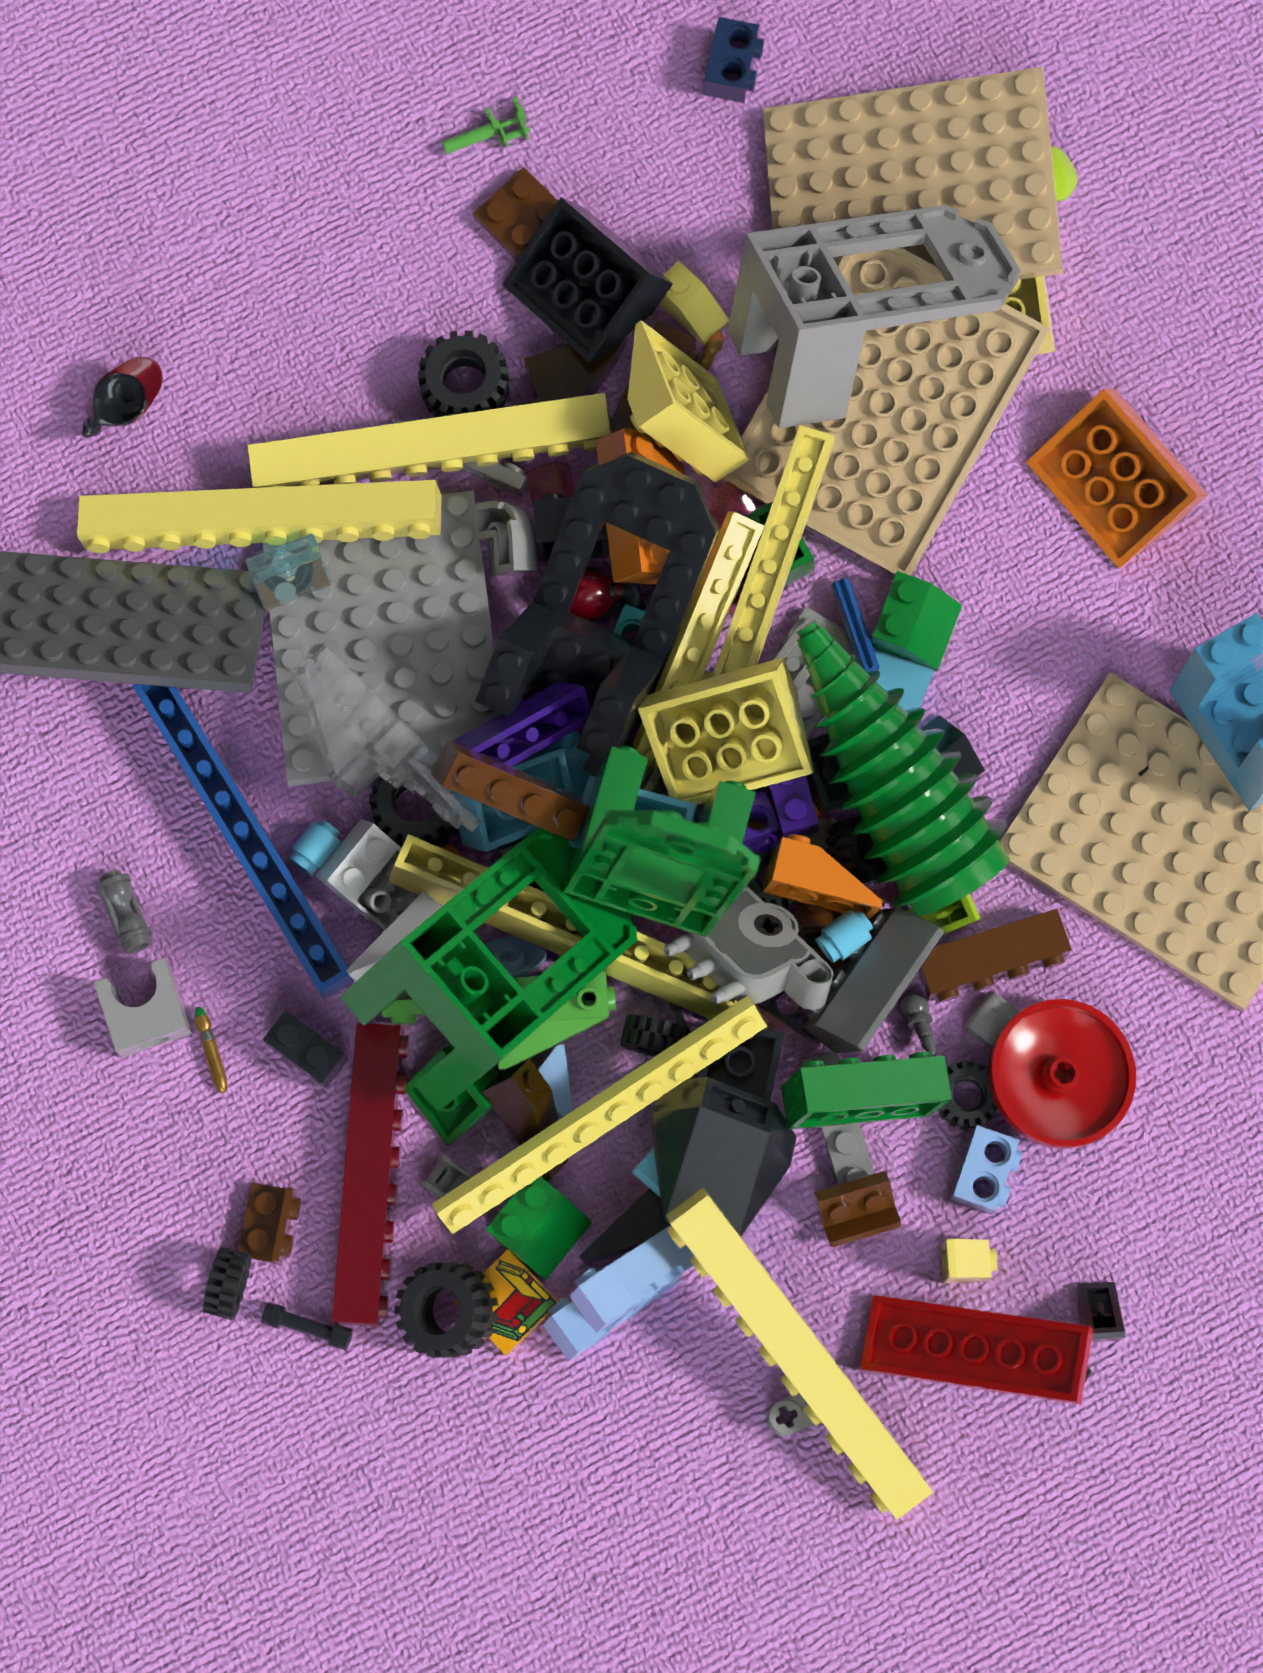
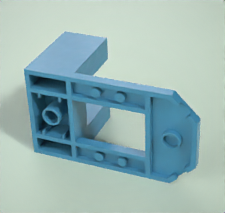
M1255 613L1196 647L1169 690L1249 811L1263 804V620L1258 613Z

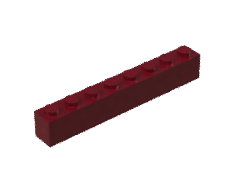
M356 1023L332 1322L334 1324L380 1327L381 1318L387 1319L389 1296H383L384 1281H390L392 1259L386 1258L387 1243H393L395 1221H389L390 1206H396L398 1184L392 1183L393 1169H399L401 1147L395 1146L396 1131L402 1132L404 1116L403 1109H397L398 1095H405L406 1072H400L401 1058H408L409 1036L403 1035L404 1031L401 1025L367 1023L364 1026L362 1023Z

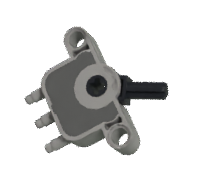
M748 886L744 888L707 937L688 932L664 946V952L667 956L679 954L686 950L689 956L697 963L694 967L688 969L687 974L690 979L695 980L709 975L720 986L718 991L711 995L712 1001L716 1004L722 1001L726 1002L732 998L738 1002L746 996L750 998L753 1004H757L785 991L801 1007L816 1010L825 1005L833 978L831 967L811 948L819 947L816 938L821 935V930L825 927H802L800 918H794L792 913L781 906L764 903Z

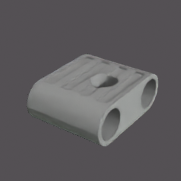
M989 991L963 1027L971 1035L992 1049L993 1043L1003 1026L1021 1011L996 993Z

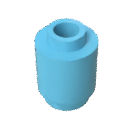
M322 820L320 824L312 821L291 848L293 853L289 860L305 873L313 876L316 870H321L341 844V841L337 838L340 832L325 820Z
M848 909L821 930V935L816 938V942L825 956L834 963L839 958L841 960L846 959L871 940L872 937L869 931L873 927L861 911L855 914L852 910Z

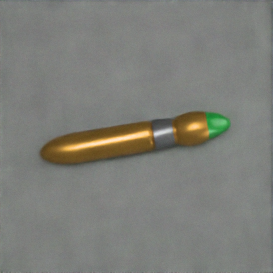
M199 1006L196 1007L194 1013L195 1028L200 1033V1041L213 1084L218 1092L224 1094L227 1091V1077L214 1034L211 1030V1020L205 1010Z

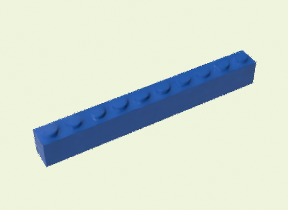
M132 685L322 998L325 1000L354 982L352 977L346 972L348 967L178 689L168 686Z

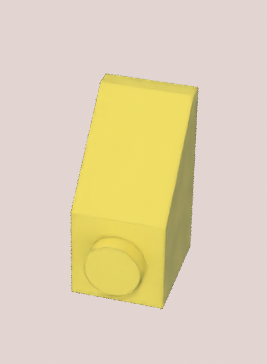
M678 260L664 274L673 285L659 305L705 346L707 341L717 331H721L729 323V319L705 284Z
M946 1239L940 1246L943 1284L988 1281L992 1278L991 1271H997L996 1249H989V1240Z

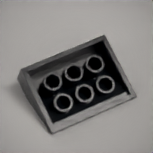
M562 197L559 198L502 283V286L591 364L598 361L635 329L636 323L645 321L652 315L673 285L671 281L586 208Z

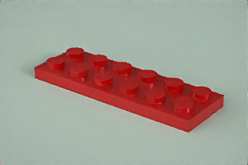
M873 1295L860 1369L871 1373L1081 1405L1094 1329L1085 1325Z

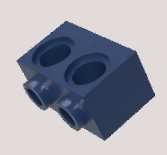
M718 17L704 79L705 96L745 103L747 91L754 92L758 71L752 70L754 59L761 60L765 39L759 38V24ZM734 41H742L747 46L737 49L730 44ZM727 73H735L740 78L735 81H729L723 76Z

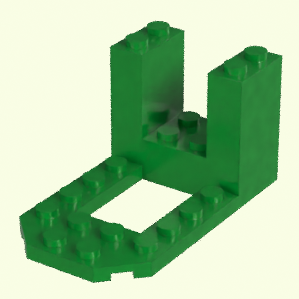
M612 746L597 773L588 805L590 809L583 822L564 893L707 937L757 872L760 858L742 844L756 792L748 790L744 784L737 781H719L704 803L698 824L683 820L682 815L670 810H662L660 812L655 810H634L648 757L639 755V752L631 747L619 746L616 748Z
M538 827L399 941L340 996L341 1000L365 1026L406 991L454 1046L451 1052L414 1083L438 1112L506 1057L637 941L636 926H632L631 913L564 893L576 848L568 844L569 839ZM535 880L583 938L527 987L522 989L473 931Z

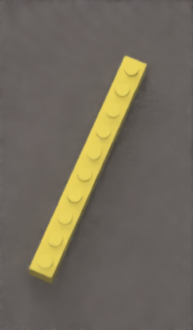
M605 393L251 444L248 445L253 488L309 486L330 483L353 484L356 483L357 479L370 478L371 482L388 481L392 479V474L406 473L407 477H418L426 475L427 469L440 467L443 472L458 471L463 469L462 463L477 461V466L486 467L498 464V459L512 457L513 461L517 462L534 459V454L548 452L549 456H562L569 454L571 448L584 447L585 451H597L595 440L611 434L612 428L608 399Z
M436 480L79 496L77 536L85 550L94 553H106L112 549H126L132 552H139L145 548L157 547L165 550H176L180 546H196L209 549L215 547V545L226 544L236 547H247L251 543H268L279 546L294 541H303L308 544H318L322 540L355 542L363 538L388 541L394 537L409 536L414 539H426L432 535H440L442 496Z
M408 834L394 864L389 882L418 895L424 891L439 904L444 905L488 868ZM529 885L484 922L561 956L583 938L545 892ZM637 932V941L602 971H606V975L709 1019L716 1017L737 1003L733 998L726 1002L714 1003L711 995L718 991L720 986L709 975L695 980L688 977V969L697 964L688 953L681 952L667 956L664 952V946L667 944Z
M700 1189L668 1213L666 1216L672 1225L667 1229L669 1235L679 1248H682L684 1245L689 1247L695 1255L690 1259L692 1265L702 1278L708 1274L717 1284L712 1290L725 1308L731 1304L740 1314L735 1321L749 1338L755 1334L763 1345L758 1348V1351L770 1367L776 1363L785 1373L780 1379L794 1397L798 1393L802 1395L808 1403L803 1407V1410L815 1426L821 1422L830 1432L825 1438L838 1456L843 1452L847 1454L852 1461L847 1467L860 1484L867 1481L873 1488L874 1492L869 1496L883 1514L889 1510L895 1519L898 1520L931 1495L933 1491L705 1189Z

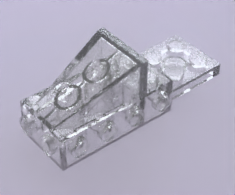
M324 644L315 654L308 655L300 662L298 671L293 677L299 682L329 779L335 785L354 798H357L380 775L396 789L402 785L409 791L413 792L415 790L421 796H424L433 804L431 807L456 829L462 825L472 832L482 822L452 790L443 787L431 774L439 756L346 661Z

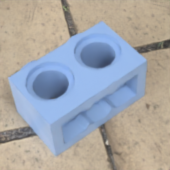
M977 1125L973 1130L950 1200L990 1214H994L998 1206L1004 1208L1011 1190L1010 1186L1005 1185L1009 1171L1016 1173L1023 1154L1022 1151L1017 1150L1020 1140ZM990 1144L1000 1146L1004 1152L1003 1161L999 1163L990 1162L985 1156V1147ZM978 1179L988 1181L992 1186V1195L989 1198L976 1196L973 1191L974 1181Z

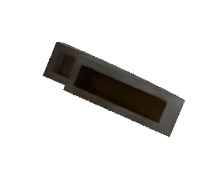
M628 335L594 364L585 360L569 344L525 358V371L536 398L518 405L594 395L612 373L628 343Z

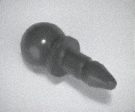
M910 993L901 1000L900 1013L907 1020L908 1028L916 1031L922 1048L925 1051L931 1052V1056H934L936 1053V1043L929 1026L933 1019L931 1014L928 1013V1001L921 994Z

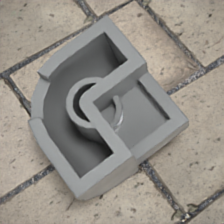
M498 500L473 504L475 539L488 540L489 576L537 572L535 531L532 519L523 509L511 503Z

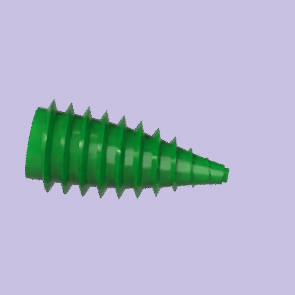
M813 620L796 631L799 636L797 642L807 665L806 670L809 671L815 692L810 698H817L822 716L814 727L826 728L830 742L819 756H836L839 770L828 783L846 782L849 796L838 809L857 808L861 820L850 835L869 833L873 845L863 856V859L881 857L886 866L885 870L876 880V883L894 881L899 889V893L889 906L908 905L913 915L923 916L960 900L990 881L1010 861V857L998 840L1007 827V821L1000 818L989 820L984 818L993 801L990 796L971 797L969 795L970 790L977 781L976 774L963 773L956 775L952 771L959 762L961 753L955 750L939 752L936 749L944 735V730L931 729L922 731L918 724L925 715V709L913 708L904 710L899 706L898 703L904 694V689L894 688L885 690L877 683L880 672H867L855 661L856 655L848 654L822 624L818 625L816 620Z

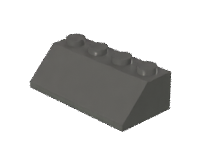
M899 907L880 909L869 919L873 927L869 931L872 939L849 955L842 969L838 968L833 972L825 1005L816 1010L807 1009L806 1016L808 1018L801 1027L834 1053L863 1051L945 932L944 930Z

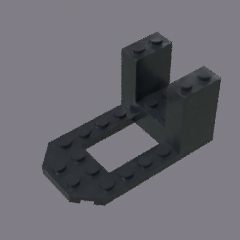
M632 451L620 455L611 461L585 469L578 480L533 602L499 637L475 702L509 717L533 688L541 692L557 682L581 685L585 687L591 711L576 748L604 760L612 746L616 748L623 746L642 722L638 708L647 695L654 694L720 530L714 515L711 516L704 500L705 494L699 481ZM604 522L669 550L634 641L570 613Z

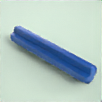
M848 578L836 580L832 583L831 587L854 654L856 655L857 663L867 672L878 671L880 666L850 580Z

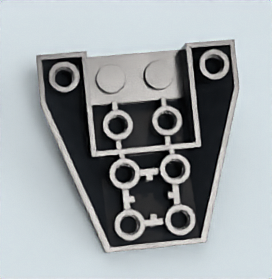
M709 1077L685 1080L653 1102L650 1121L663 1221L669 1222L666 1216L668 1213L704 1188L741 1237L791 1166L797 1136L793 1130L787 1129L786 1119L781 1110L773 1102Z

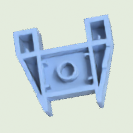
M672 1225L598 1273L594 1267L575 1280L578 1287L570 1295L572 1302L566 1297L548 1310L552 1316L543 1326L569 1362L607 1336L613 1328L623 1321L629 1320L643 1307L681 1281L680 1277L693 1267L690 1259L695 1255L687 1245L679 1248L667 1232V1229Z

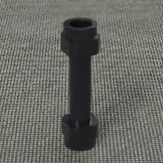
M267 1302L261 1323L277 1329L284 1326L329 1341V1346L345 1351L348 1350L354 1329L336 1323L334 1327L287 1312V1307Z

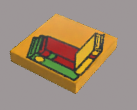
M508 1249L483 1273L486 1276L483 1283H491L494 1291L490 1292L491 1298H497L498 1306H493V1314H498L497 1322L490 1323L489 1327L494 1331L491 1337L488 1338L505 1356L514 1350L550 1314L548 1310L559 1302ZM457 1298L454 1302L460 1308V1304Z

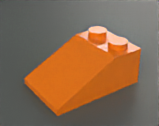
M790 834L788 838L782 837L771 852L762 893L839 913H844L848 909L852 910L855 914L861 911L868 920L881 909L883 901L823 849L810 844L809 838Z

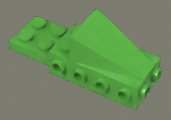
M606 971L597 975L499 1062V1069L507 1070L609 1019V1011L616 1010L615 988L607 987ZM538 976L514 977V980L524 989ZM589 994L594 995L596 1000H585V996ZM413 999L395 1000L382 1011V1016L387 1019L391 1018V1023L394 1025L416 1024V1017L427 1016Z

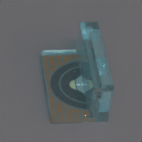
M313 533L245 560L249 575L264 610L273 609L332 584Z

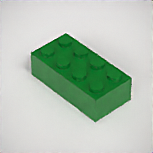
M925 1051L909 1055V1059L896 1060L895 1055H882L873 1059L874 1062L860 1063V1058H846L837 1062L838 1065L824 1066V1061L804 1063L801 1065L802 1068L792 1073V1076L781 1086L787 1129L930 1117L952 1100L945 1056H931V1052Z

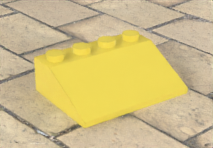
M643 321L636 323L628 389V402L633 413L630 415L631 422L641 434L647 433L659 447L663 448L665 446L671 450L680 462L686 461L698 475L704 474L715 483L750 460L718 378Z
M785 657L647 695L638 708L669 797L701 804L706 802L719 781H737L744 784L748 790H753L806 776L814 772L797 691Z

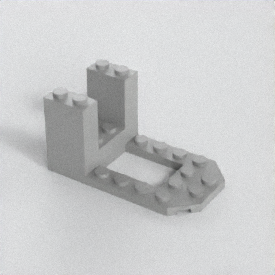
M942 205L746 233L728 334L740 356L777 350L766 405L778 428L846 418L866 330L1000 310L1018 282L1021 270L993 224L977 218L974 223L959 217V210ZM924 244L946 281L854 295L833 257Z

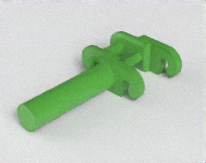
M517 96L512 97L516 109L515 118L500 123L499 120H495L494 116L491 115L490 108H485L489 123L442 141L441 143L446 155L499 134L500 138H498L499 143L503 142L505 147H509L508 141L520 136H524L526 140L529 139L527 132L531 130L529 126L525 127V124H527L526 116L521 104L518 103ZM518 123L520 129L505 134L504 127Z

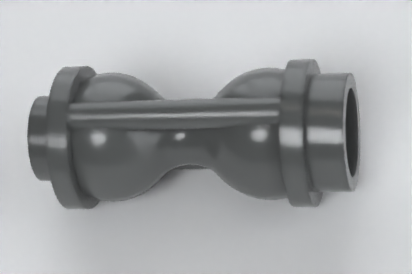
M114 870L102 875L99 878L101 882L95 886V889L100 894L117 937L116 943L118 947H122L125 954L135 953L149 947L152 944L150 936L153 933L151 928L147 927L130 883V874H121L120 870Z

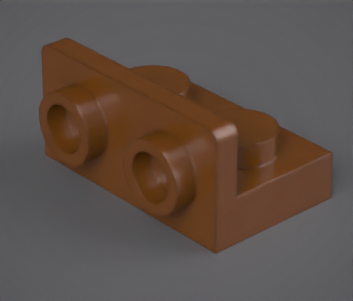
M886 1170L814 1192L820 1220L830 1247H837L900 1228L902 1225L895 1207L891 1183Z
M252 1182L238 1251L251 1254L252 1260L283 1265L284 1257L290 1258L294 1243V1235H289L291 1220H298L301 1209V1198H296L297 1191L294 1188H281Z

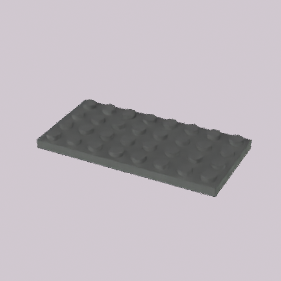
M0 551V673L251 693L267 610L255 581L265 578L266 572Z

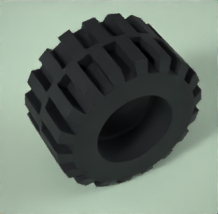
M465 330L464 336H458L457 331L449 332V339L445 340L443 336L438 337L435 348L431 345L426 348V358L421 357L419 362L418 381L425 406L429 413L434 412L435 418L503 408L505 406V396L509 395L508 369L506 367V359L503 353H499V348L494 341L488 344L487 336L481 333L477 338H474L473 331ZM470 366L481 371L485 379L475 391L467 394H457L448 390L443 385L446 375L457 367Z
M434 767L381 774L378 781L375 779L371 786L373 793L370 794L369 803L374 822L380 830L401 848L408 834L433 845L440 842L444 845L449 842L448 836L451 833L455 835L459 829L451 790L443 787L431 774ZM415 786L427 787L433 790L438 797L439 803L435 812L429 818L419 822H410L398 816L395 805L397 799L405 790Z
M435 1262L427 1264V1267L415 1269V1276H407L402 1282L406 1289L398 1290L396 1298L401 1299L400 1306H394V1314H400L401 1318L400 1321L395 1323L398 1330H405L406 1334L402 1338L406 1344L414 1343V1351L427 1353L426 1356L432 1358L466 1356L473 1353L472 1349H480L485 1344L482 1338L491 1337L494 1331L489 1327L490 1323L497 1322L498 1314H493V1306H498V1300L490 1296V1292L494 1291L491 1283H483L486 1276L482 1272L472 1271L473 1267L467 1264ZM446 1287L456 1295L460 1304L458 1322L449 1332L443 1331L437 1325L433 1316L435 1298Z

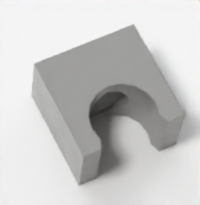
M165 958L152 962L151 969L156 976L157 987L150 1001L142 1006L128 1007L122 1005L118 999L117 989L107 978L94 982L115 1051L122 1058L193 1034L171 965Z

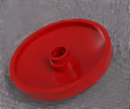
M1052 999L1038 1002L1025 1008L1003 1026L990 1052L988 1079L990 1091L999 1112L1015 1131L1028 1140L1042 1146L1071 1149L1088 1145L1103 1138L1123 1120L1131 1106L1135 1093L1136 1066L1126 1037L1107 1015L1083 1002L1069 999Z

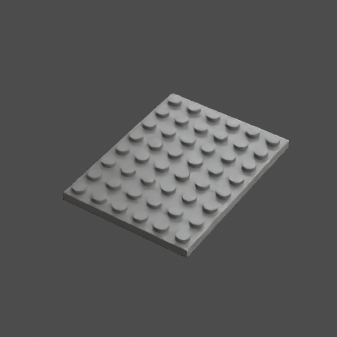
M474 490L441 494L440 535H432L426 539H414L409 536L394 537L388 541L363 538L355 542L322 540L318 544L294 541L279 546L263 543L266 577L319 557L330 582L329 585L319 589L311 587V592L296 598V589L293 585L289 583L280 584L275 589V597L282 603L269 608L286 775L289 787L435 767L447 740L453 741L501 714L475 702L494 652L481 542L475 539L473 504L476 503Z

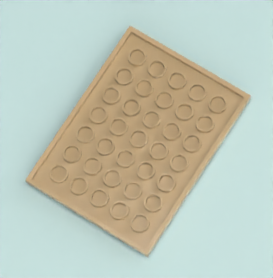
M1043 67L763 108L772 230L947 205L959 210L958 216L974 223L977 218L993 224L1021 270L1018 280L1064 274ZM924 244L901 247L937 267ZM843 256L833 257L837 266Z
M901 247L845 255L838 265L854 295L946 281L938 267ZM1004 303L1000 310L866 330L846 418L801 425L834 435L835 437L833 448L805 526L893 575L900 571L912 576L1048 335L1050 328ZM768 391L741 437L750 460L722 478L723 481L765 504L774 500L800 426L778 428L766 405Z
M1110 672L1001 839L1000 843L1010 857L1008 864L1243 1012L1263 982V804L1251 811L1247 809L1188 720ZM1148 766L1149 769L1140 776L1139 772Z

